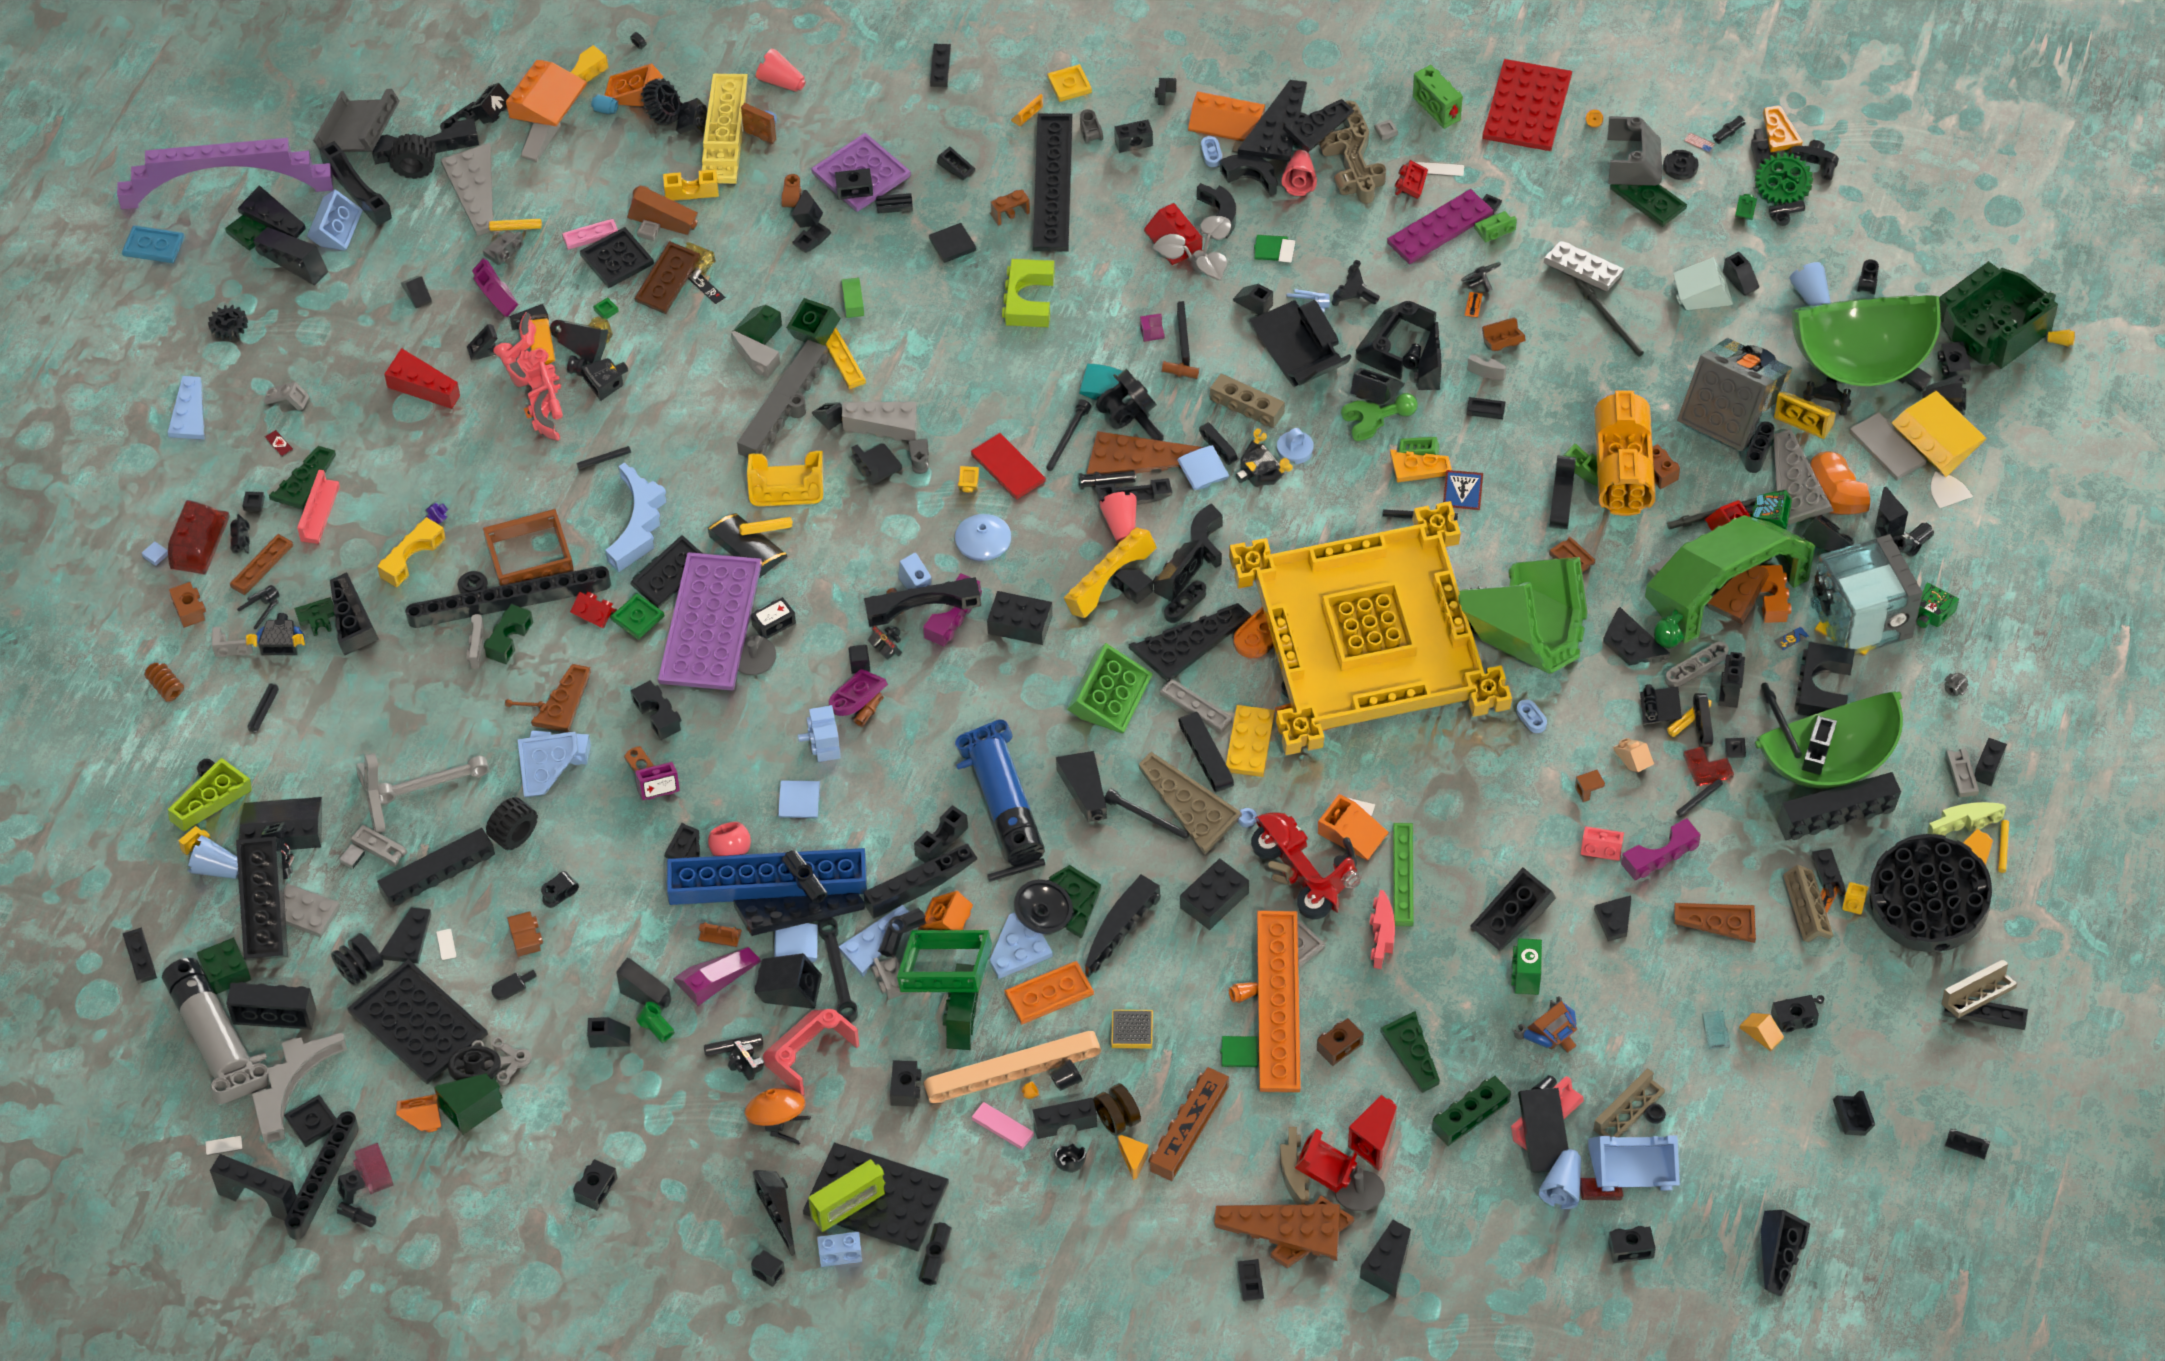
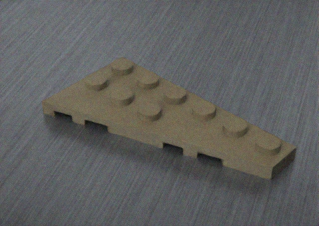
M1150 752L1139 763L1141 772L1204 855L1242 817V812L1153 752Z

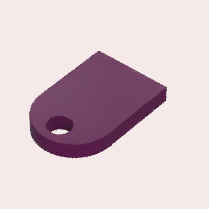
M860 669L831 695L829 706L832 705L833 713L837 716L851 715L865 706L888 683L885 678Z

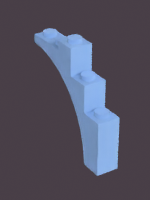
M625 462L619 466L620 477L634 497V510L624 533L613 545L605 550L607 562L618 572L654 549V537L650 532L660 526V514L657 509L666 503L664 487L654 481L648 483L644 478H640L635 469L629 467Z

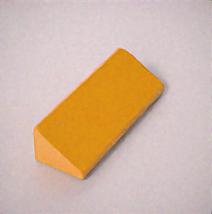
M547 318L530 320L536 326L535 343L530 346L531 351L538 348L544 349L549 355L545 362V365H548L555 361L549 320Z

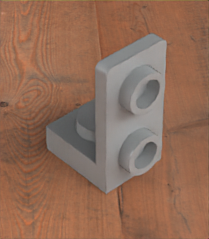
M296 382L270 388L266 392L264 403L270 404L287 399L297 410H302L309 395Z
M212 627V648L215 657L253 654L252 645L246 646V640L226 641V635L222 634L221 628Z

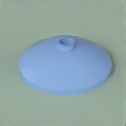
M977 514L966 518L960 523L955 533V543L958 550L970 559L978 561L992 560L1001 556L1010 546L1011 531L1007 523L1001 518L991 514Z

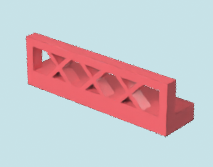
M318 470L297 527L301 542L319 544L340 487L339 481L326 480L324 470Z
M1568 1076L1563 1078L1554 1087L1559 1088L1564 1119L1584 1101L1583 1096L1572 1089L1571 1078ZM1521 1117L1511 1126L1512 1136L1516 1144L1527 1150Z

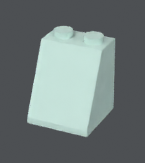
M1714 257L1673 273L1675 278L1673 285L1679 293L1676 295L1680 305H1684L1686 310L1733 304L1726 277Z

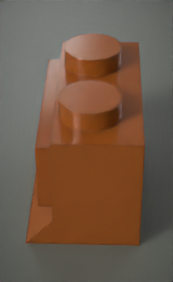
M1023 189L1000 196L991 201L990 214L998 226L1001 225V213L1005 211L1007 216L1013 219L1015 218L1013 208L1021 205L1026 214H1029V198Z

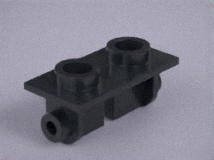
M237 514V519L233 520L230 524V535L232 537L230 549L233 553H239L241 550H244L248 554L250 524L239 514Z
M1950 1129L1945 1147L1985 1160L1990 1142L1986 1141L1987 1139H1981L1957 1131V1129Z

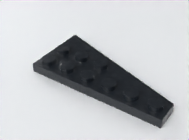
M1288 81L1240 145L1238 154L1290 161L1295 140L1283 130V127L1289 123H1294L1300 118L1307 89L1306 81Z
M859 893L827 895L824 901L819 904H813L808 896L733 900L734 907L751 936L865 910V903Z

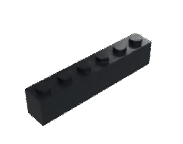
M481 827L377 881L379 891L390 908L400 905L413 896H418L423 891L436 887L439 883L455 877L458 873L471 869L474 865L490 859L495 855L493 843Z

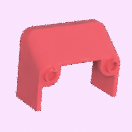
M833 1009L811 1011L763 1054L764 1065L789 1087L802 1095H805L803 1078L792 1070L790 1066L796 1060V1053L824 1028H833L854 1047L858 1048L860 1046L858 1029Z

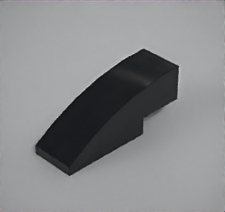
M1818 716L1804 759L1803 771L1821 775L1836 727V720Z

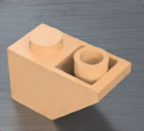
M1625 738L1613 747L1614 751L1631 771L1639 772L1654 765L1648 745L1645 742Z

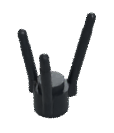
M269 585L264 590L248 597V602L238 607L237 611L243 610L260 599L264 604L270 603L255 624L254 629H257L272 608L279 603L277 598L280 597V594L273 585Z
M796 1116L789 1121L810 1120L811 1116ZM784 1123L765 1126V1130L771 1132V1137H779L798 1145L801 1144V1141L779 1133V1131H783Z

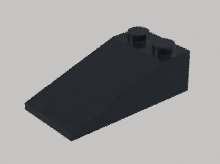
M1522 867L1470 927L1501 951L1536 920L1556 897L1551 889Z

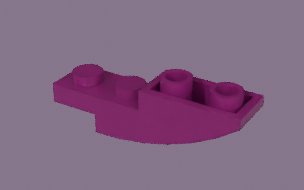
M483 258L472 270L475 275L473 279L495 307L504 316L508 317L519 304L508 286L499 279L489 261Z

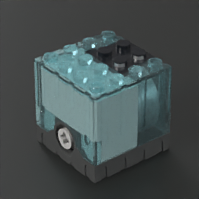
M1890 534L1819 556L1820 562L1817 564L1815 583L1812 587L1813 597L1810 598L1812 607L1816 608L1820 622H1825L1827 635L1829 638L1833 637L1834 646L1855 649L1854 655H1857L1868 649L1870 651L1913 638L1923 592Z

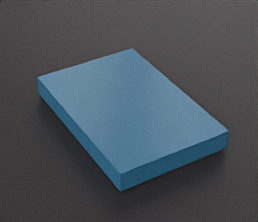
M133 225L122 250V255L174 263L185 235L182 232Z

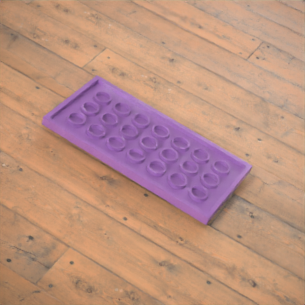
M687 553L658 677L659 684L734 691L762 566L761 559Z

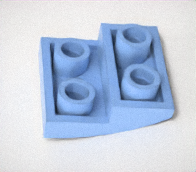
M1213 445L1178 458V462L1194 491L1207 488L1212 483L1226 480L1229 477Z
M781 781L779 818H818L820 781Z
M805 923L776 930L774 957L804 953L811 962H815L817 959L818 925Z

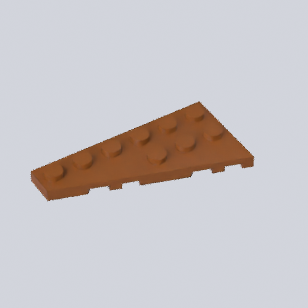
M1340 1204L1216 1206V1228L1237 1234H1249L1255 1239H1267L1273 1244L1299 1251L1302 1249L1312 1252L1313 1255H1325L1330 1257L1331 1260L1338 1261Z

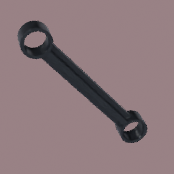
M834 918L822 919L818 923L819 936L826 943L839 999L837 1012L852 1023L858 1017L856 1003L851 1001L836 938L839 932L838 923ZM827 925L835 927V929L831 932H824L821 930L824 926ZM845 1008H852L854 1010L851 1015L840 1013Z

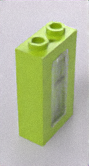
M870 1159L808 1197L811 1218L822 1232L885 1194L884 1172L879 1164L875 1165Z

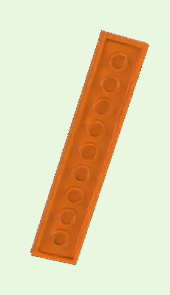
M1257 911L1259 1092H1300L1297 911Z

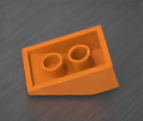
M652 63L609 77L604 96L615 98V100H618V105L643 107L644 102L641 101L643 98L641 95L643 92L642 88L649 81L656 78L663 79L664 76Z

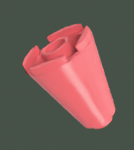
M773 48L769 50L764 56L766 60L763 64L760 62L756 78L791 91H801L806 83L804 81L805 77L777 50Z
M1305 150L1294 152L1282 175V186L1286 188L1289 194L1294 196H1304L1306 193L1314 191L1317 186V176L1310 154Z
M1117 492L1105 496V501H1100V509L1117 544L1124 540L1136 526L1137 499L1133 493L1125 495V492Z

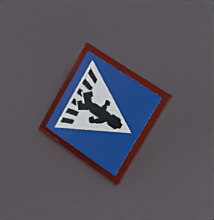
M1446 470L1443 503L1451 501L1453 508L1480 510L1483 473Z

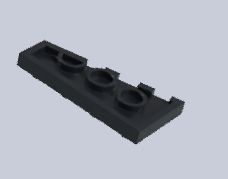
M260 185L238 207L240 214L295 238H298L306 229L305 224Z

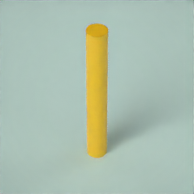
M2008 820L2001 821L1998 867L2000 873H2005L2007 868Z

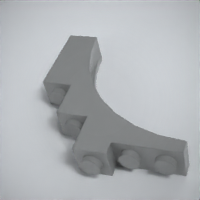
M343 1033L332 1034L329 1037L311 1040L304 1044L302 1037L282 1042L287 1063L275 1064L267 1068L272 1088L263 1089L252 1094L265 1144L285 1139L284 1115L289 1097L299 1081L313 1067L330 1056L347 1050Z

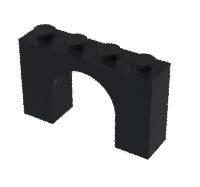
M1809 642L1808 649L1803 650L1802 660H1805V664H1801L1800 675L1803 676V680L1799 679L1797 691H1801V694L1796 695L1795 706L1798 707V715L1812 716L1847 704L1848 695L1823 691L1814 684L1812 679L1824 672L1851 675L1855 649Z
M219 1154L210 1169L218 1195L236 1202L244 1188H247L267 1202L273 1217L285 1221L297 1197L291 1181Z

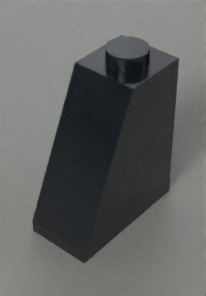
M627 957L616 971L620 993L644 1006L647 1002H654L661 1008V1011L667 1008L671 1003L670 989Z

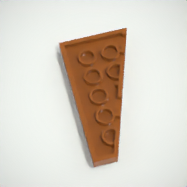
M1097 431L1086 474H1094L1096 471L1102 474L1135 470L1136 474L1151 472L1152 469H1161V471L1168 470L1171 467L1182 469L1178 458L1204 447Z

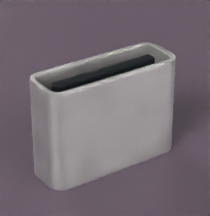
M351 844L339 861L345 866L354 869L365 856V850Z

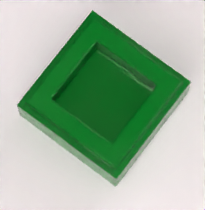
M608 297L593 306L594 311L604 321L619 312L618 307Z

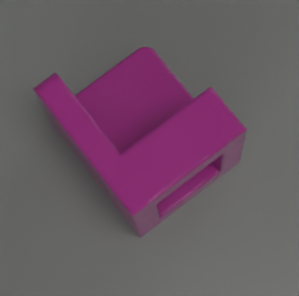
M1162 314L1140 316V329L1144 342L1165 338Z

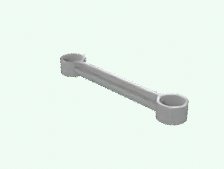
M477 756L470 759L468 764L393 786L389 783L379 784L380 803L388 804L395 799V796L468 775L482 777L489 772L487 760L483 756Z

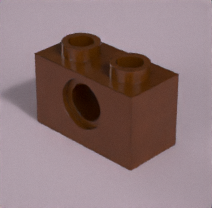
M1347 1018L1343 1022L1336 1023L1332 1030L1327 1033L1324 1032L1318 1037L1317 1051L1334 1066L1363 1045L1364 1033Z

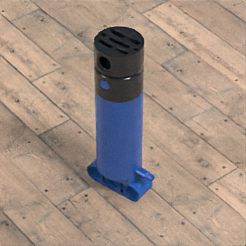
M999 719L961 734L956 738L955 745L963 758H967L956 766L960 770L973 765L1007 861L1013 866H1018L1040 859L1045 852V847L1006 744L1013 737L1012 731L1005 720Z

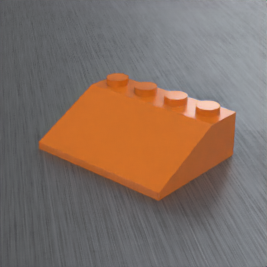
M536 60L506 101L509 118L557 127L585 88L587 82L553 62Z

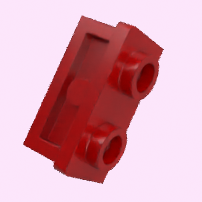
M587 591L586 594L579 592L570 613L604 629L611 613H615L617 609L612 607L613 603L605 599L601 602L597 600V595Z

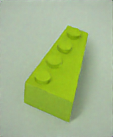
M220 758L168 808L169 821L182 831L188 830L251 792L250 778L223 758Z

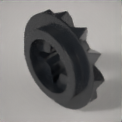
M470 571L463 574L457 583L460 593L486 589L488 585L486 576L478 571ZM469 581L476 584V587L470 586Z

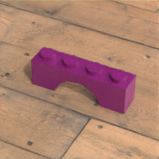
M960 573L955 581L971 577ZM977 580V584H978V588H979V592H980V597H981V594H982L981 585H980V581ZM954 606V608L946 613L932 614L923 627L924 638L944 647L948 641L952 640L954 631L962 625L965 615L969 614L972 608L962 610Z
M1686 818L1671 826L1670 842L1660 849H1648L1637 845L1622 854L1621 865L1635 881L1639 878H1645L1650 872L1663 868L1668 862L1679 859L1684 853L1694 851L1699 846L1701 834Z

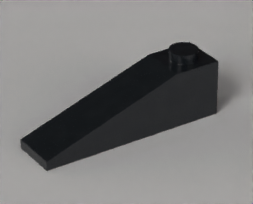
M1438 322L1433 324L1418 363V372H1414V383H1418V390H1440L1442 364Z
M1823 515L1815 517L1802 535L1805 540L1813 543L1816 547L1846 557L1858 552L1868 551L1859 544L1857 546L1854 545L1852 537L1844 533L1841 534L1839 532L1840 528Z
M755 1170L753 1171L755 1191L791 1256L795 1255L786 1194L788 1185L784 1177H779L777 1171Z
M1783 1209L1764 1211L1761 1225L1765 1290L1777 1296H1782L1791 1278L1790 1271L1793 1265H1797L1799 1261L1797 1256L1800 1250L1804 1249L1807 1244L1810 1223Z

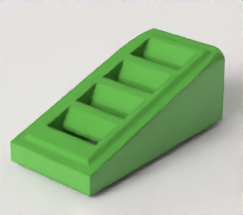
M1437 437L1400 439L1399 453H1407L1409 451L1414 452L1415 455H1438L1439 442Z

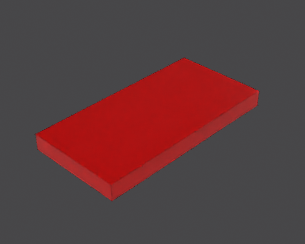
M1001 433L971 450V455L1016 500L1046 482V478Z

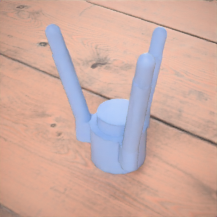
M1297 289L1294 290V294H1286L1287 297L1314 299L1323 312L1330 305L1329 294Z

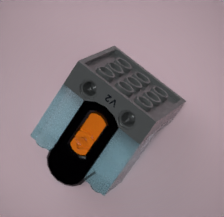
M1726 338L1700 355L1677 421L1731 447L1744 451L1752 442L1762 413L1776 404L1779 392H1784L1793 368L1777 361L1775 355L1764 348L1754 345L1745 346Z

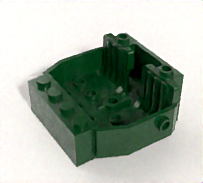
M1990 261L1939 297L1941 322L1951 341H1963L1966 353L1976 361L1984 365L1993 362L2000 369L2007 366L2046 337L2049 331L2052 332L2058 303L2055 302L2056 294L2052 291L2047 293L2025 275L2005 268L1999 269Z

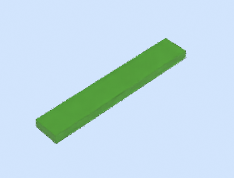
M1393 823V914L1395 926H1413L1414 924L1413 823Z

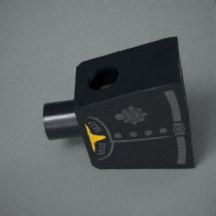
M609 358L581 367L583 379L600 401L623 386L622 374L628 372L625 362L615 366Z

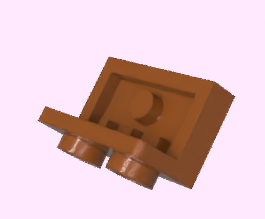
M1515 317L1482 327L1484 343L1492 351H1499L1508 346H1517L1526 341L1525 334L1518 328V322Z

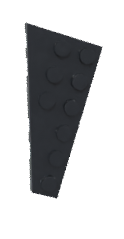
M1239 603L1218 610L1216 614L1208 617L1206 615L1199 617V620L1191 623L1189 621L1167 629L1155 637H1146L1142 642L1130 643L1129 649L1169 682L1241 627L1251 617V613Z

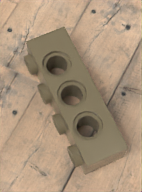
M1222 373L1210 387V400L1228 407L1232 411L1239 412L1247 418L1261 422L1263 425L1274 428L1285 413L1284 401Z

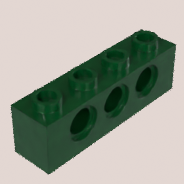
M1496 1076L1485 1079L1478 1088L1468 1091L1460 1101H1454L1446 1111L1436 1114L1433 1118L1432 1131L1447 1146H1450L1510 1102L1511 1091Z

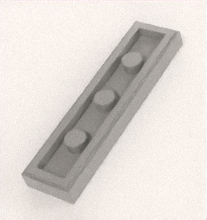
M1173 679L1160 690L1162 697L1187 713L1191 714L1197 711L1203 722L1220 734L1232 722L1231 716Z

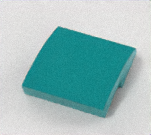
M1087 364L1079 394L1096 400L1105 391L1114 388L1119 383L1113 374L1118 376L1123 371L1106 365Z

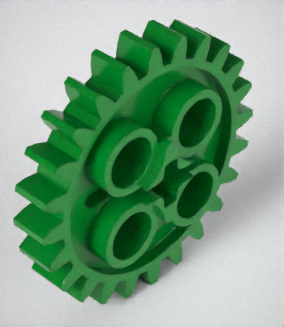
M1785 152L1784 156L1781 157L1777 153V158L1770 155V161L1764 159V164H1759V169L1756 170L1755 188H1758V194L1763 193L1762 199L1768 197L1767 203L1774 201V206L1778 203L1797 202L1798 199L1804 201V196H1808L1809 191L1812 190L1813 172H1809L1810 166H1806V161L1800 162V156L1794 159V154L1787 157Z

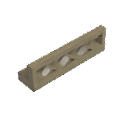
M1796 865L1784 873L1783 877L1803 941L1810 942L1818 936L1831 939L1834 935L1814 872L1811 869Z
M2002 959L1946 988L1941 1004L1957 1018H1960L2017 988L2018 983L2006 975L2008 963ZM2003 980L2008 985H1997V983ZM1984 989H1989V990H1994V992H1993V993H1985V992H1983V990H1984ZM1969 997H1977V998H1979V1000H1978V1001H1973V1000H1968V998H1969ZM1954 1005H1965V1007L1959 1010Z
M1647 1068L1595 1119L1593 1130L1600 1136L1612 1137L1604 1130L1607 1127H1617V1133L1613 1137H1621L1645 1113L1647 1107L1654 1104L1665 1093V1089L1653 1081L1654 1072ZM1651 1086L1657 1093L1645 1096V1090ZM1634 1101H1643V1107L1632 1109V1103ZM1621 1114H1630V1120L1619 1122V1116Z

